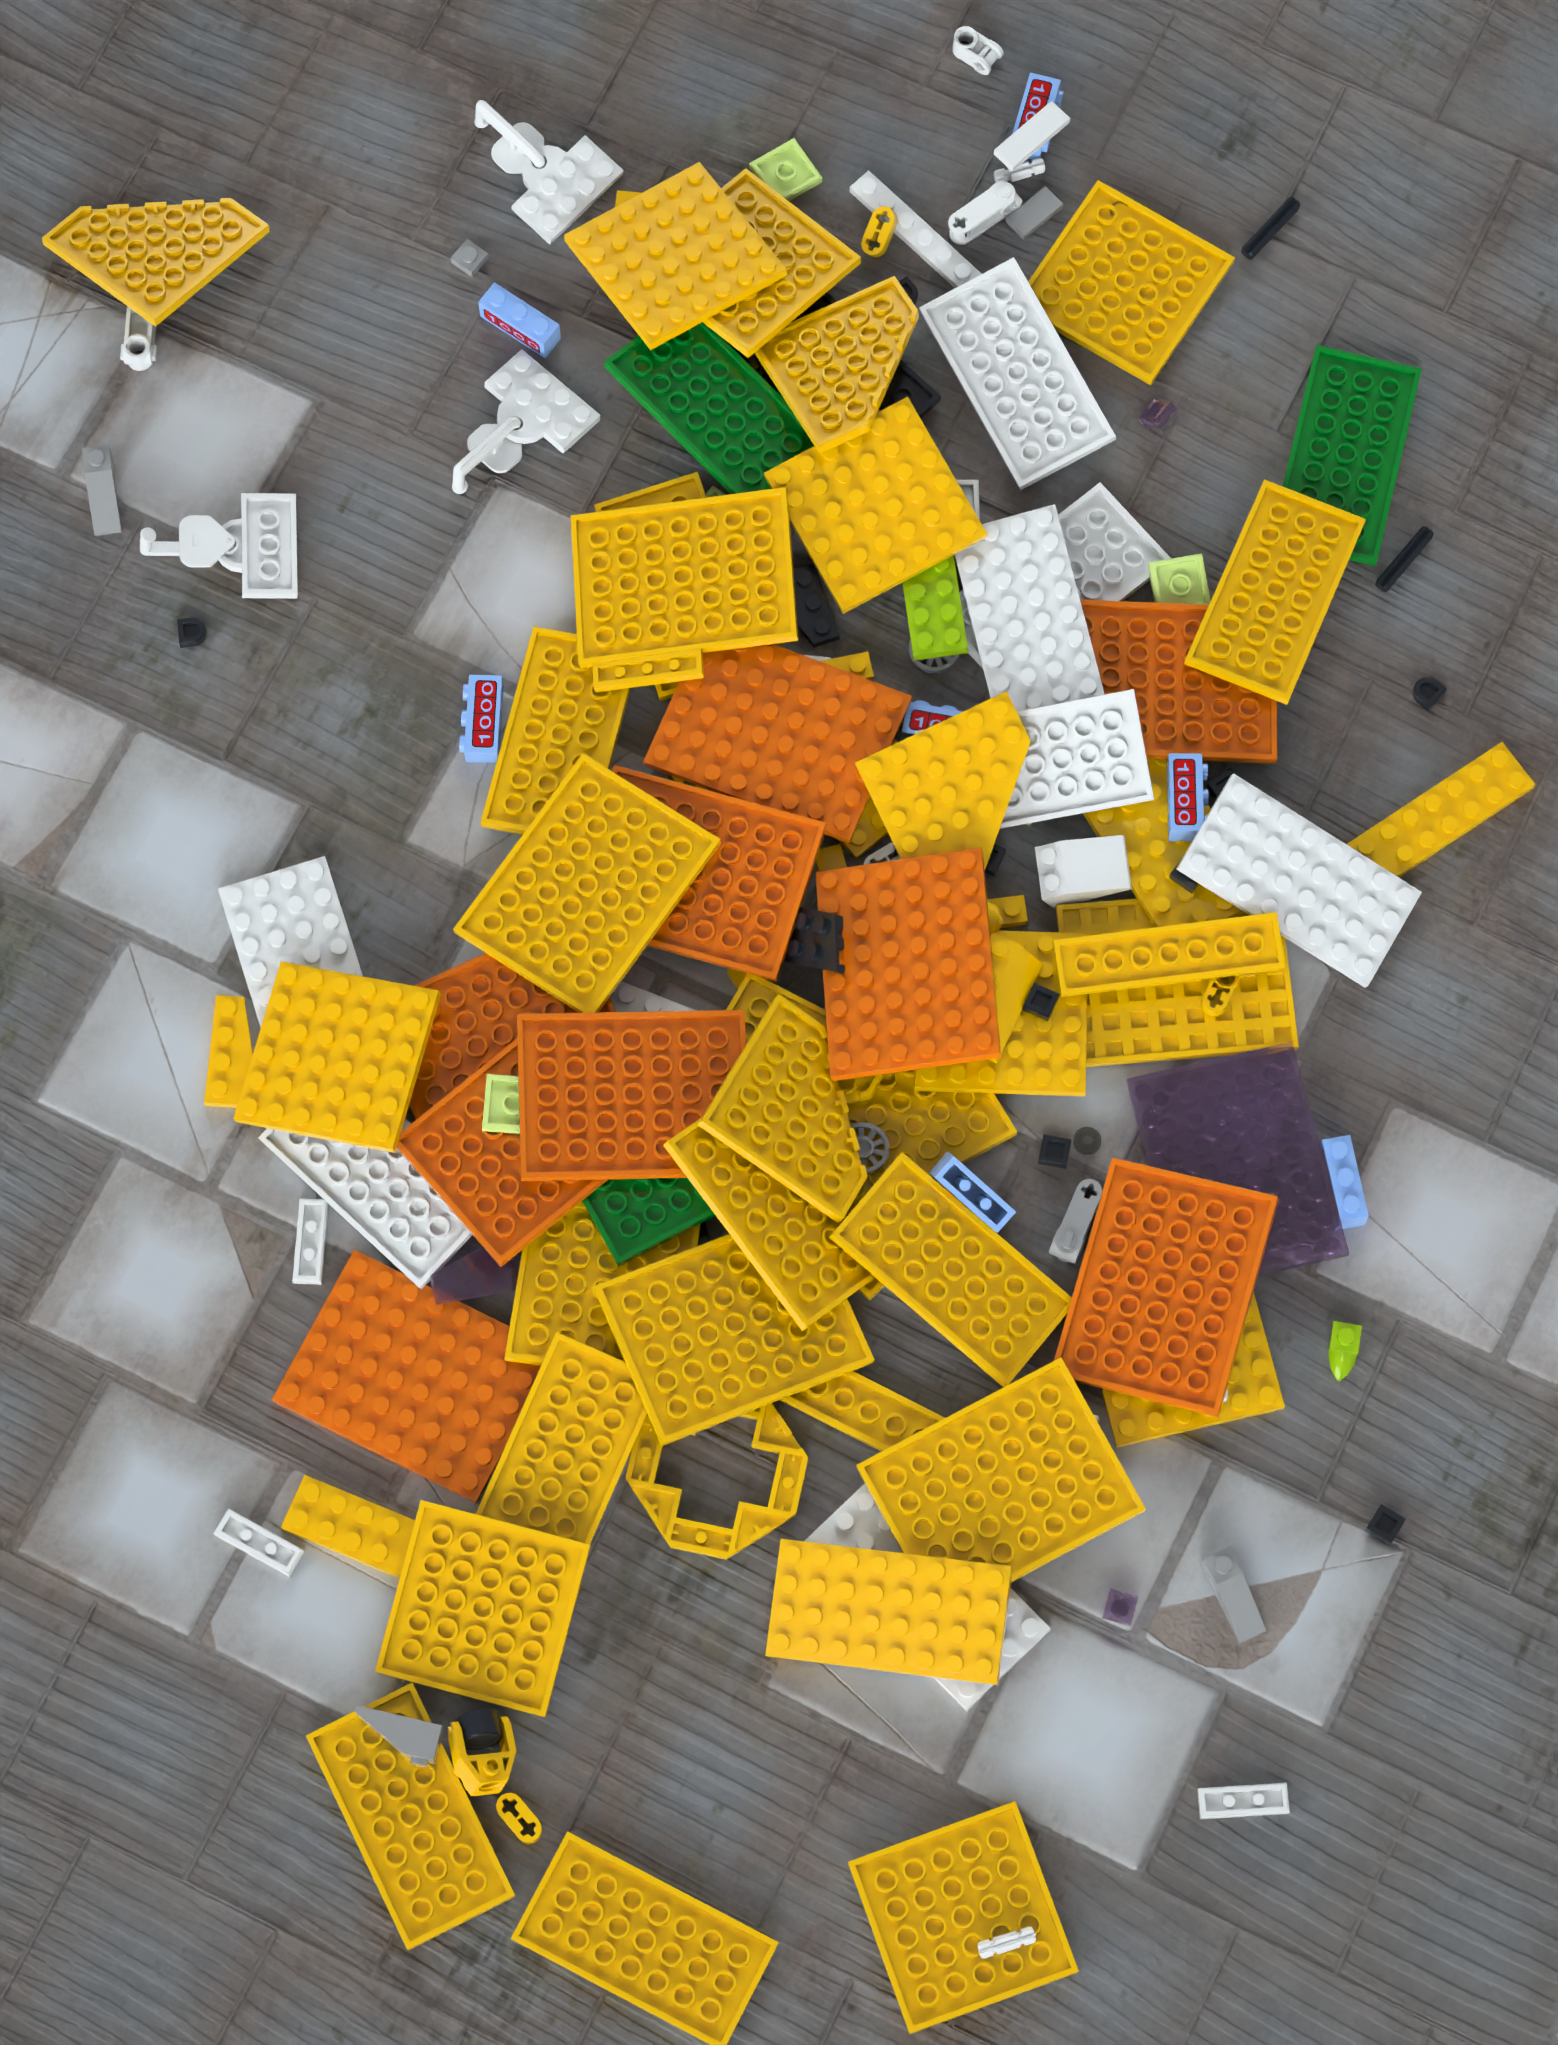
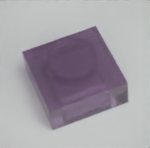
M1154 399L1140 415L1139 420L1144 426L1161 428L1170 420V416L1177 408L1172 401Z
M1110 1588L1102 1618L1131 1626L1139 1596Z

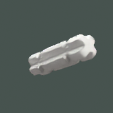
M1039 157L1032 159L1031 163L1028 161L1023 162L1013 172L1009 168L1008 170L1004 168L995 170L994 180L995 182L1000 180L1014 182L1031 177L1032 173L1038 175L1045 172V163Z
M1029 1926L1020 1929L1018 1933L1013 1931L994 1937L992 1941H989V1939L981 1941L977 1944L981 1958L993 1956L995 1952L1000 1954L1019 1948L1021 1944L1025 1946L1032 1944L1036 1941V1935L1033 1928Z

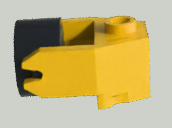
M479 1709L467 1712L459 1716L455 1722H451V1727H448V1741L454 1766L453 1773L462 1780L463 1786L471 1796L498 1794L509 1779L517 1751L511 1722L508 1716L499 1718V1713L493 1709ZM497 1743L500 1744L501 1752L469 1756L466 1753V1749H483Z

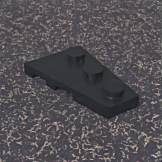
M814 564L794 569L797 628L813 648L840 640L839 632Z

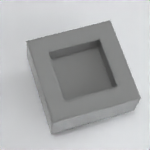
M467 239L453 254L451 263L473 277L489 259L487 252Z

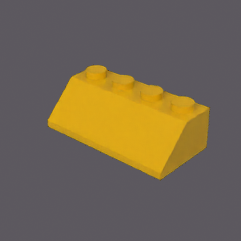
M992 933L991 947L1002 1054L1043 964L1019 943ZM999 1058L988 1060L998 1063Z

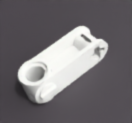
M1000 180L987 191L953 213L948 220L951 241L958 245H965L1017 210L1022 204V199L1015 192L1013 185L1006 180Z
M128 306L124 344H121L120 359L124 360V364H128L133 370L143 371L148 369L153 364V361H156V327ZM137 351H143L141 354H134Z

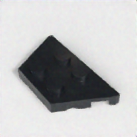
M800 907L783 962L844 974L845 965L840 964L839 951L844 950V939L842 937L843 916Z

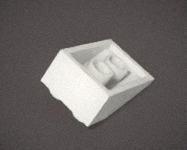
M1123 835L1063 840L1035 847L1041 897L1044 902L1053 908H1056V905L1074 904L1132 889L1125 836Z

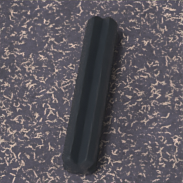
M1289 197L1242 247L1241 253L1247 259H1253L1299 210L1300 202L1294 197Z
M1422 526L1379 576L1375 586L1382 592H1387L1430 542L1434 535L1433 531L1426 526Z

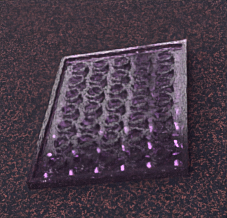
M1292 1042L1126 1079L1148 1166L1278 1196L1279 1201L1258 1276L1349 1256L1347 1242Z

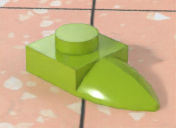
M1337 1321L1332 1323L1328 1358L1331 1371L1337 1381L1343 1380L1355 1364L1359 1352L1361 1325Z

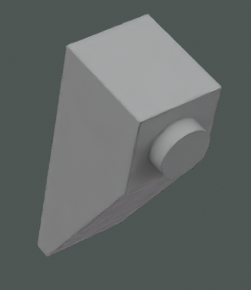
M109 445L82 448L94 535L122 532L114 460Z
M1229 1546L1203 1558L1201 1567L1239 1644L1266 1632L1245 1576L1231 1547Z
M355 1706L354 1711L356 1715L406 1758H410L411 1764L421 1767H427L428 1763L436 1764L444 1733L442 1725L363 1706Z

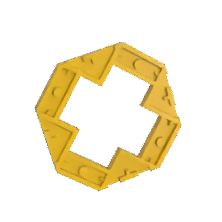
M772 1403L740 1415V1417L757 1420L752 1448L778 1453L779 1458L768 1507L739 1501L733 1529L677 1518L682 1489L655 1484L663 1446L659 1442L649 1416H646L632 1448L625 1478L670 1548L727 1560L796 1516L808 1464V1456L800 1447L791 1430Z

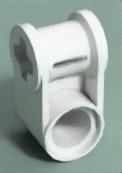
M969 26L960 27L954 34L952 49L954 55L972 66L980 74L988 75L996 59H1000L1004 55L1003 49L996 42L986 38ZM961 41H967V42H969L970 44H969V45H963V44H961L960 42H961Z

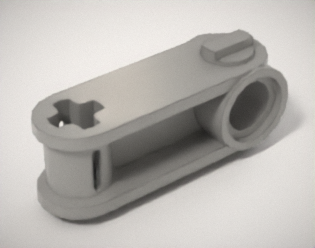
M1086 1179L1079 1183L1061 1226L1054 1236L1049 1254L1056 1256L1062 1262L1076 1264L1102 1195L1101 1185L1097 1181ZM1088 1193L1093 1194V1195L1090 1196L1089 1199H1087V1198L1084 1197V1196H1086Z

